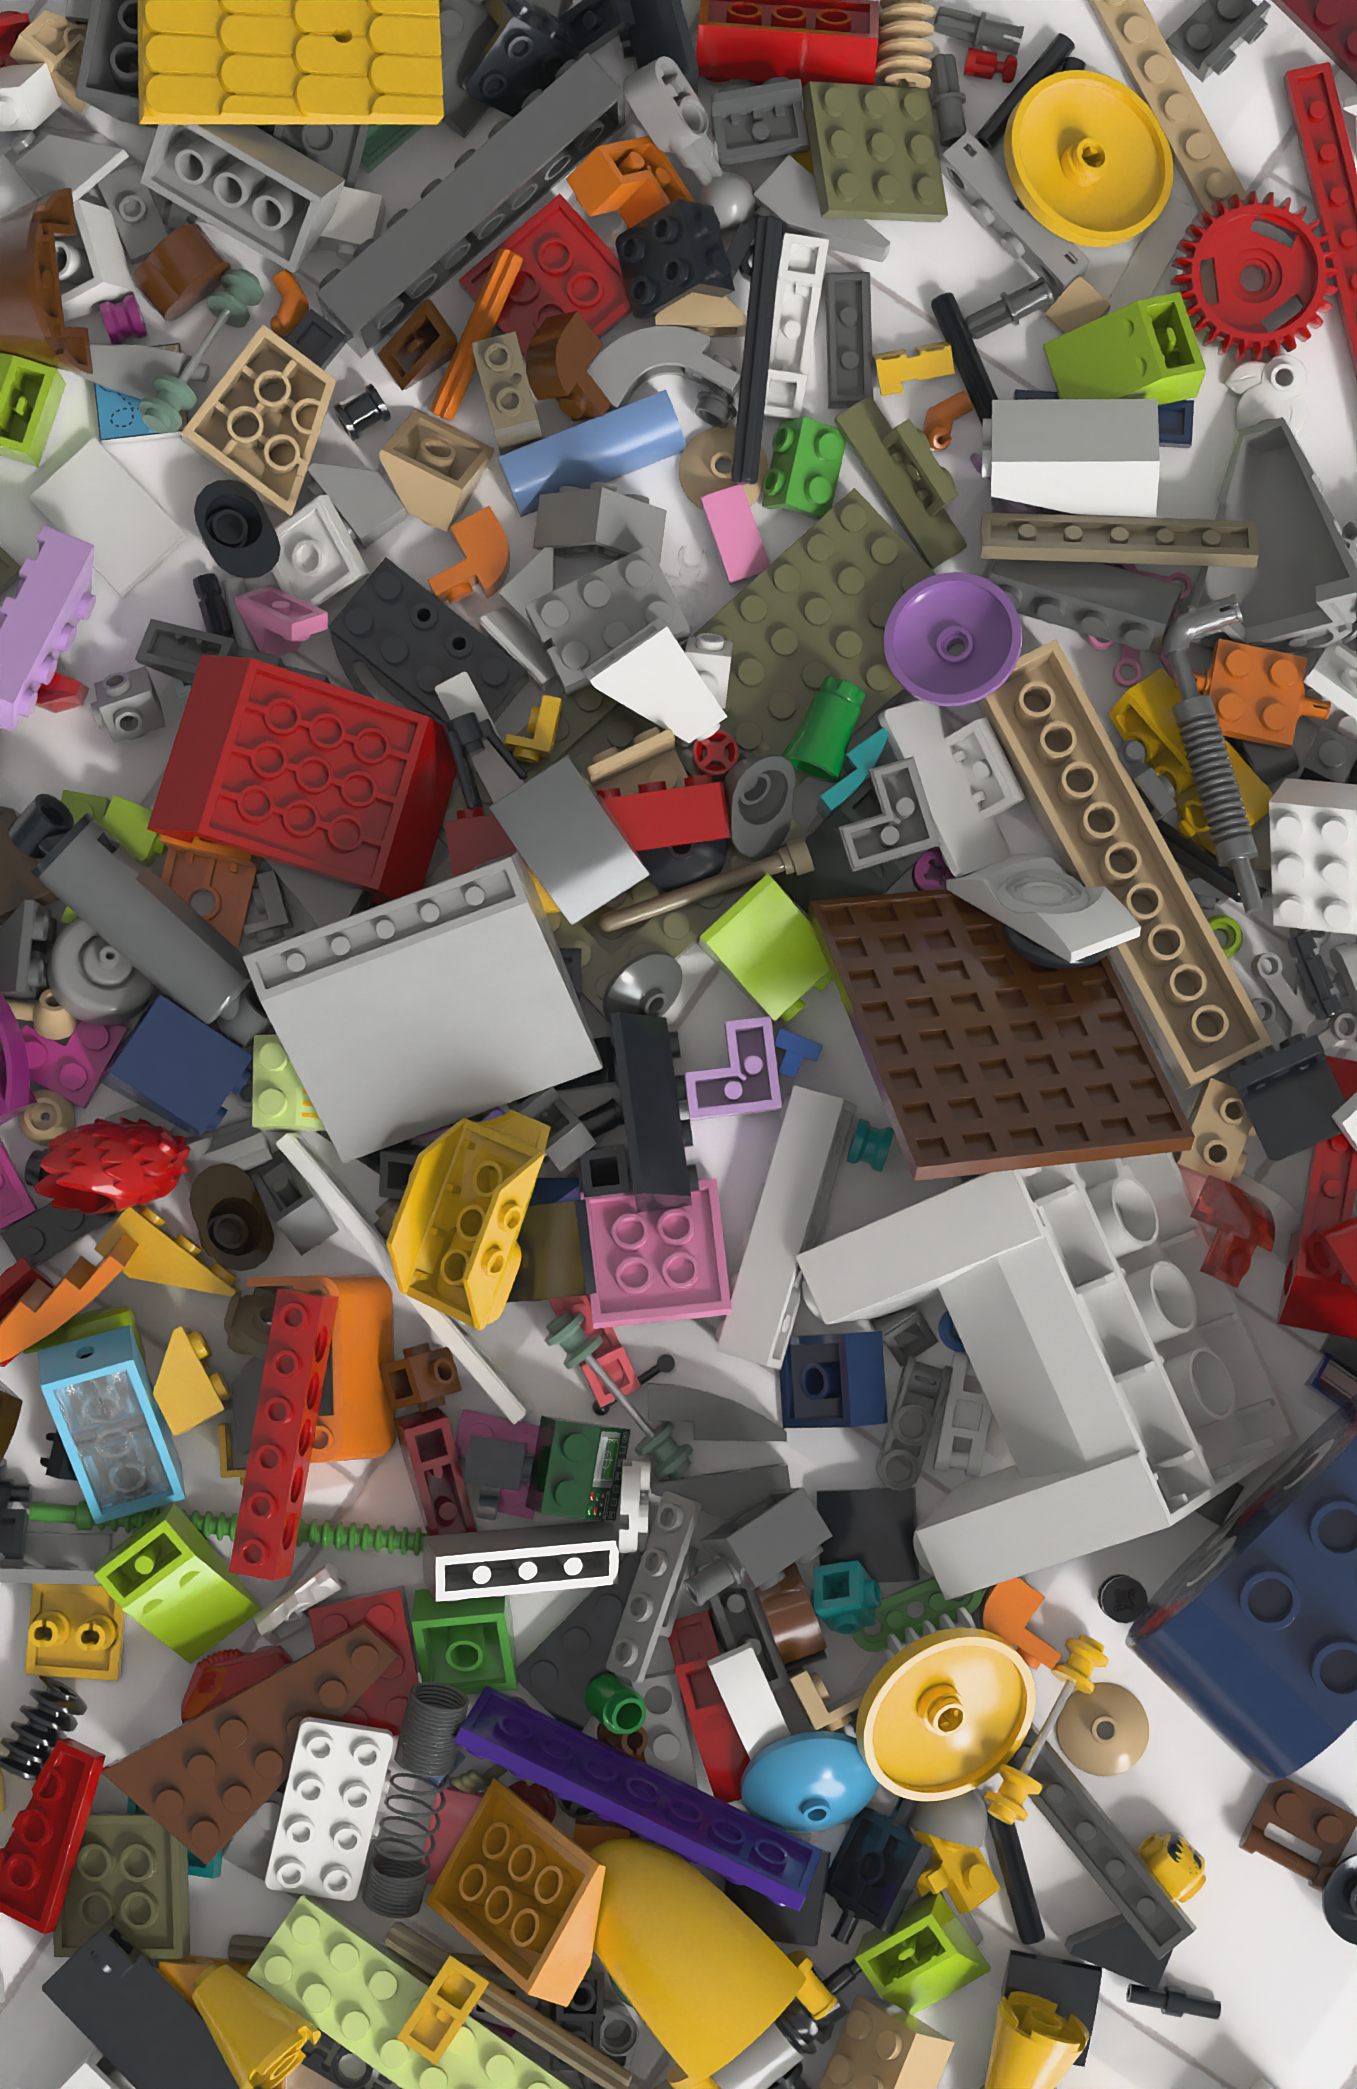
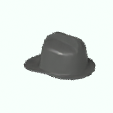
M749 752L740 753L738 762L731 767L723 782L726 801L731 809V837L733 844L740 853L748 857H763L772 853L784 841L790 830L793 814L795 769L791 762L781 755L762 757L755 756Z

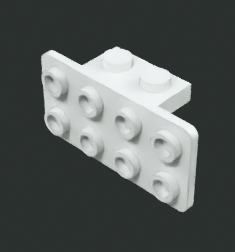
M922 700L896 706L880 713L878 716L879 723L889 733L887 742L890 744L897 760L914 756L941 842L939 848L942 852L943 860L951 873L957 878L1009 858L1011 855L1010 850L994 816L1026 799L987 717L977 719L953 733L941 706Z
M312 1717L304 1718L300 1722L265 1874V1884L269 1889L351 1901L356 1898L370 1839H377L379 1834L381 1811L377 1810L380 1797L386 1798L390 1787L391 1770L387 1768L393 1746V1734L389 1730Z

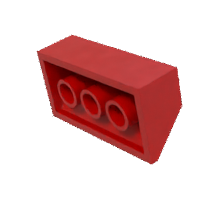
M701 0L696 47L699 76L705 77V79L712 82H726L730 79L749 80V82L755 85H763L765 81L775 77H787L789 80L800 79L802 88L809 81L874 86L879 39V1Z

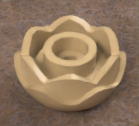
M40 1089L33 1092L38 1103L18 1115V1124L21 1132L28 1140L41 1146H48L51 1140L58 1135L74 1129V1106L71 1101L65 1099L59 1093L49 1089ZM44 1113H48L50 1115L48 1121L42 1120V1115Z

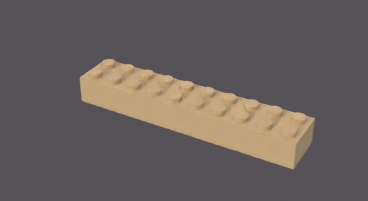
M1055 639L1019 657L1015 668L1007 680L993 693L976 701L983 717H987L1018 783L1067 875L1074 877L1084 888L1105 886L1128 909L1141 926L1139 937L1113 946L1109 954L1183 1092L1236 1065V1062L1242 1058L1264 1051L1273 1042L1135 784L1121 764L1112 741L1059 642Z

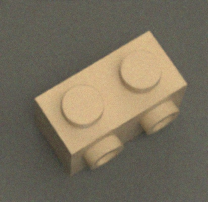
M1209 1078L1203 1081L1188 1119V1123L1195 1136L1191 1150L1176 1152L1174 1159L1178 1168L1220 1185L1230 1184L1232 1177L1235 1179L1240 1177L1248 1154L1242 1152L1248 1135L1254 1137L1256 1131L1236 1088Z

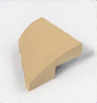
M44 10L19 34L10 56L20 65L46 63L58 97L81 115L90 106V104L75 96L88 25L73 24L64 16Z

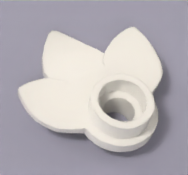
M1280 355L1271 359L1268 363L1249 361L1239 365L1230 374L1226 385L1234 392L1242 395L1236 410V424L1239 432L1240 429L1257 425L1262 420L1283 417L1295 435L1298 434L1308 413V405L1302 394L1307 382V372L1299 359L1290 355ZM1281 369H1287L1293 374L1292 383L1285 387L1278 385L1275 380L1276 373Z

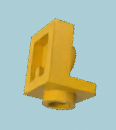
M543 695L541 706H532L527 732L534 734L533 739L506 734L504 744L509 751H513V756L517 760L538 764L540 757L551 759L563 707L561 698Z

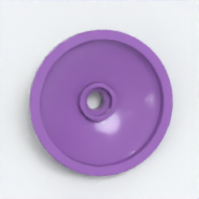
M964 572L942 573L915 584L900 597L891 610L884 632L885 656L895 679L914 697L939 706L966 705L993 693L1012 673L1019 659L1022 646L1021 623L1011 599L993 582L981 576ZM955 644L965 646L964 651L959 655H951L949 653L950 648Z

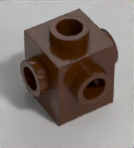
M427 1342L403 1349L405 1359L380 1366L392 1410L418 1404L420 1412L446 1405L445 1395L462 1390L457 1367L451 1350L448 1347L431 1351L430 1344Z

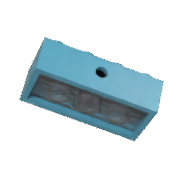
M130 1325L39 1350L40 1387L95 1525L186 1499L182 1463L165 1418L153 1396L154 1389Z

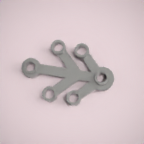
M1289 928L1290 937L1301 932H1310L1309 929ZM1318 931V936L1316 938L1313 937L1317 948L1313 949L1315 955L1319 954L1320 946L1328 941L1330 932ZM1271 952L1256 955L1251 962V972L1255 978L1263 981L1290 1021L1288 1038L1300 1033H1305L1308 1038L1309 1024L1317 1019L1311 1003L1315 1001L1313 997L1308 998L1298 972L1296 973L1293 992L1281 974L1283 964L1280 957ZM1265 958L1270 961L1272 966L1271 972L1268 975L1262 970V962ZM1337 972L1332 982L1334 988L1330 989L1331 994L1336 993L1340 1001L1345 996L1350 995L1340 972ZM1268 998L1250 1000L1254 1009H1256L1258 1004L1264 1006L1265 1016L1261 1022L1273 1042L1270 1047L1273 1052L1281 1050L1279 1043L1287 1039V1036L1274 1020L1276 1017L1275 1004ZM1339 1013L1329 1019L1328 1027L1317 1035L1325 1052L1338 1041L1351 1040L1356 1037L1357 1018L1351 1013ZM1341 1019H1344L1348 1024V1030L1345 1035L1339 1030Z

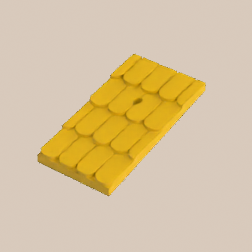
M138 0L139 124H438L444 117L439 0Z

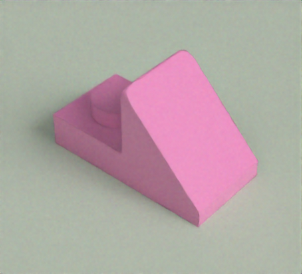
M271 585L235 597V606L259 651L262 653L281 656L298 650L301 641L309 639L311 634L328 629L327 611Z

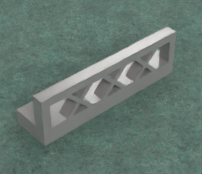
M27 1532L24 1560L0 1559V1582L101 1585L93 1574L103 1556L112 1550L113 1534Z

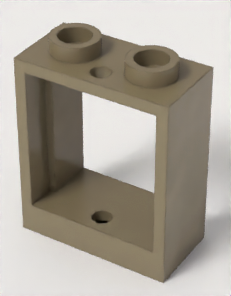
M516 331L472 342L471 345L500 456L543 439Z

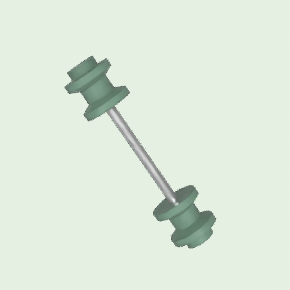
M229 269L225 271L221 277L224 291H214L208 297L207 306L217 319L179 378L168 374L158 375L153 383L154 390L157 393L156 397H144L139 404V411L143 416L142 420L151 430L161 434L166 432L175 433L182 426L183 421L179 411L191 410L197 402L194 391L186 384L223 325L227 324L237 328L244 327L250 319L249 311L246 308L247 305L256 306L264 297L260 281L253 273L245 269Z
M567 1310L560 1313L546 1326L549 1334L544 1341L548 1346L559 1344L567 1353L563 1362L567 1369L573 1368L584 1360L646 1435L637 1444L634 1451L638 1456L650 1454L657 1465L653 1474L657 1479L667 1475L670 1480H673L681 1475L692 1464L688 1457L693 1452V1448L689 1444L677 1445L671 1437L674 1425L670 1421L662 1423L654 1430L592 1356L591 1353L603 1342L602 1337L599 1334L592 1336L586 1334L581 1328L584 1315L580 1311L573 1315Z

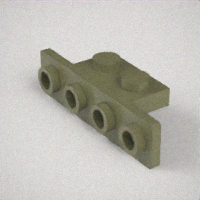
M866 397L838 414L834 419L836 426L925 563L931 569H934L962 552L967 547V543L944 509L959 494L955 489V483L949 471L939 465L930 451V444L926 435L920 429L915 428L910 419L892 429L872 397Z

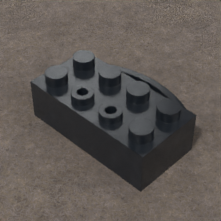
M387 557L384 558L328 626L337 658L356 693L376 699L361 683L353 670L354 663L362 661L366 664L374 678L390 695L414 711L434 718L440 725L450 721V718L435 691V687L462 672L468 673L493 724L529 682L528 671Z

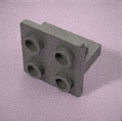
M775 77L765 81L763 85L745 88L743 85H729L720 89L718 93L711 95L712 136L715 137L720 166L809 151V140L801 102L802 85L800 79L789 80L787 77Z

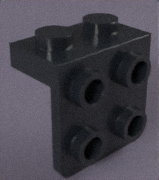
M486 0L483 5L499 28L464 79L463 88L468 95L514 118L523 110L521 106L525 99L535 90L542 89L544 91L556 80L555 75L558 70L569 60H576L580 52L565 34L568 27L554 15L546 12L542 17L534 13V8L525 0Z
M677 199L619 234L616 238V250L632 313L635 318L648 319L692 292L723 298L735 291L731 276V264L725 253L720 233V222L715 214L714 206Z
M1305 1033L1289 1037L1279 1043L1281 1050L1263 1057L1261 1052L1246 1056L1236 1062L1238 1069L1230 1072L1234 1086L1268 1159L1273 1162L1283 1160L1342 1134V1131L1331 1116L1346 1101L1327 1063L1325 1051L1317 1034L1308 1038Z

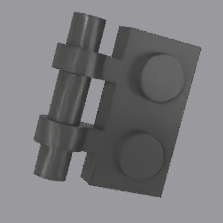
M1136 740L1125 741L1116 750L1118 758L1130 775L1156 823L1177 806L1173 800L1176 797L1175 790L1165 775L1162 773L1157 775L1152 767L1147 769L1143 763L1145 749L1140 742Z

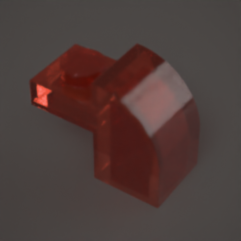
M1208 1174L1190 1217L1217 1230L1199 1271L1238 1289L1243 1276L1251 1266L1252 1255L1256 1246L1269 1252L1272 1251L1276 1230L1274 1218L1270 1209L1262 1200L1227 1181Z

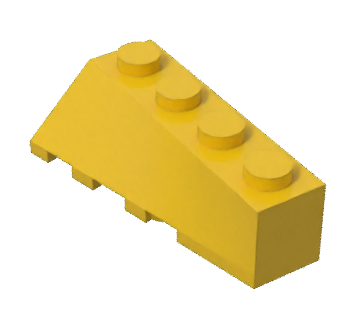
M1161 667L1128 689L1108 713V716L1124 742L1136 740L1144 746L1145 759L1143 763H1147L1149 768L1152 767L1157 775L1161 773L1165 775L1172 784L1176 793V797L1173 798L1177 804L1175 810L1182 819L1176 823L1180 831L1189 838L1192 836L1198 844L1215 854L1214 846L1216 844L1211 841L1214 835L1209 834L1211 827L1206 824L1208 820L1204 817L1206 810L1201 808L1204 802L1199 801L1201 794L1196 791L1198 787L1194 784L1196 777H1193L1191 774L1194 769L1189 768L1191 761L1186 758L1188 754L1184 751L1186 744H1183L1181 741L1184 736L1179 734L1181 728L1177 726L1172 711L1173 706L1182 702L1178 688H1175V681ZM1224 738L1222 743H1226L1227 746L1225 751L1229 753L1230 757L1228 759L1231 760V768L1234 770L1232 776H1236L1237 782L1235 784L1239 786L1238 792L1242 796L1240 801L1244 803L1242 809L1246 810L1247 815L1245 817L1250 822L1247 826H1251L1252 832L1250 834H1252L1268 819L1269 801L1274 794Z

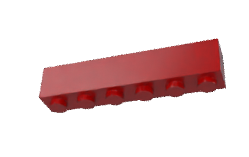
M711 774L684 778L685 787L667 789L666 781L639 784V794L621 796L620 788L596 791L603 798L636 851L732 838L725 786L723 782L712 783ZM484 807L474 808L473 810L456 811L457 820L445 821L452 877L469 872L478 864L517 850L494 814L485 816Z

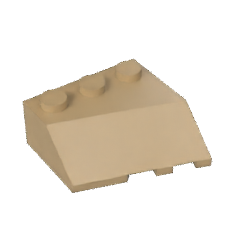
M262 325L182 430L183 442L233 480L244 483L257 494L259 499L292 517L337 381L265 325Z

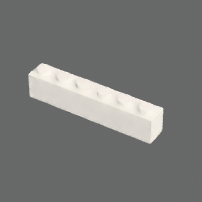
M795 1085L791 1095L784 1099L780 1112V1119L783 1122L778 1139L772 1142L768 1151L767 1162L770 1168L766 1182L759 1186L755 1196L754 1205L757 1212L752 1227L746 1230L742 1240V1252L744 1253L740 1270L736 1271L732 1276L729 1285L732 1314L723 1315L716 1329L718 1346L716 1351L781 1370L803 1294L802 1279L804 1275L795 1256L817 1246L857 1109V1105L844 1098Z

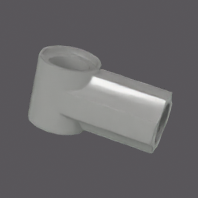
M250 1125L216 1139L209 1137L186 1145L191 1149L186 1159L189 1172L183 1173L189 1191H191V1185L198 1174L209 1166L228 1164L246 1171L273 1160L274 1157L264 1130Z

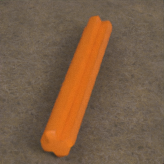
M506 248L498 250L430 406V412L444 420L452 421L477 367L471 343L490 337L523 262L520 255Z

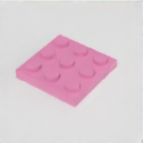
M717 1178L698 1180L700 1191L691 1192V1206L637 1213L633 1187H630V1192L586 1198H584V1192H580L581 1200H586L597 1293L590 1294L593 1329L732 1314Z

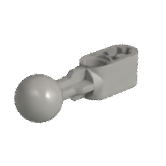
M662 56L627 75L623 81V91L626 100L654 144L664 152L675 153L683 167L693 171L702 185L698 203L714 206L715 214L720 222V230L722 231L736 230L740 224L745 225L755 209L754 190L751 184L741 175L733 172H723L714 158L715 147L706 134L709 126L706 110L678 65L669 57Z

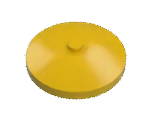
M1086 70L1058 72L1035 84L1019 100L1008 119L1004 136V157L1011 184L1029 213L1041 225L1057 236L1089 247L1119 245L1143 232L1158 218L1166 206L1173 183V160L1169 142L1154 112L1134 91L1109 76Z
M960 1627L926 1635L895 1654L877 1673L865 1692L856 1723V1738L860 1755L877 1781L890 1792L903 1798L916 1801H937L956 1797L971 1791L997 1774L1000 1765H1006L1024 1741L1031 1726L1035 1710L1036 1693L1032 1674L1017 1651L1007 1641L992 1632L977 1628Z

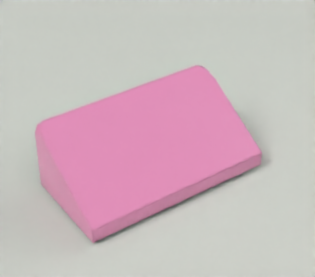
M738 484L699 498L728 584L755 576L765 570L770 563L743 485Z

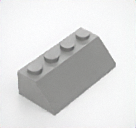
M158 124L140 183L283 268L295 273L299 270L332 218L345 179L252 124Z

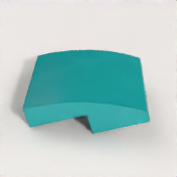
M884 727L846 754L842 770L847 777L819 797L816 810L823 820L827 816L829 818L838 807L870 778L869 769L876 767L889 736Z

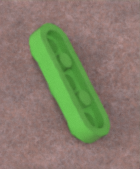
M934 1576L881 1598V1606L876 1608V1619L881 1622V1630L878 1634L869 1635L865 1632L864 1627H861L860 1631L852 1633L851 1636L855 1643L865 1651H883V1648L884 1650L887 1649V1636L893 1633L901 1642H905V1629L908 1627L913 1628L918 1635H922V1623L926 1620L930 1621L935 1628L940 1627L939 1616L942 1614H947L952 1621L957 1620L958 1608L964 1607L969 1614L973 1613L982 1601V1589L966 1594L961 1600L949 1599L945 1601ZM913 1601H919L924 1606L922 1615L917 1618L910 1617L907 1614V1607Z

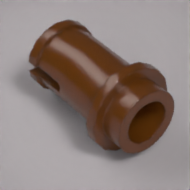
M601 1723L597 1727V1738L599 1741L628 1755H633V1752L636 1755L641 1754L648 1744V1734L643 1727L630 1734H615Z

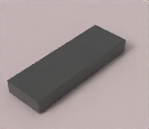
M870 272L825 273L828 409L850 408L866 397L873 398Z

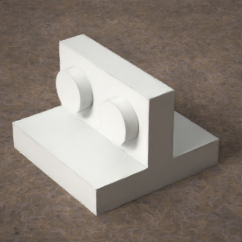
M1337 641L1324 647L1313 666L1305 674L1303 681L1305 697L1331 702V708L1328 709L1330 710L1329 717L1325 721L1315 717L1303 716L1320 728L1324 726L1357 742V654Z

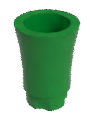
M826 676L820 686V690L814 693L802 722L781 756L788 759L793 768L804 775L829 783L840 782L845 755L861 714L859 708L864 700L865 693L858 686L846 680Z

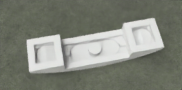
M790 233L784 234L776 287L764 410L765 416L784 419L801 417L829 245L828 239Z
M750 1642L707 1661L750 1760L772 1743L792 1736Z

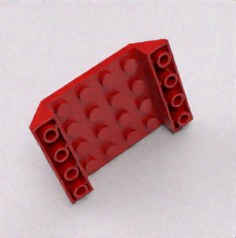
M201 655L147 830L191 844L195 836L371 892L370 901L384 904L423 888L457 771L450 746L441 728L442 725L429 716L254 658Z

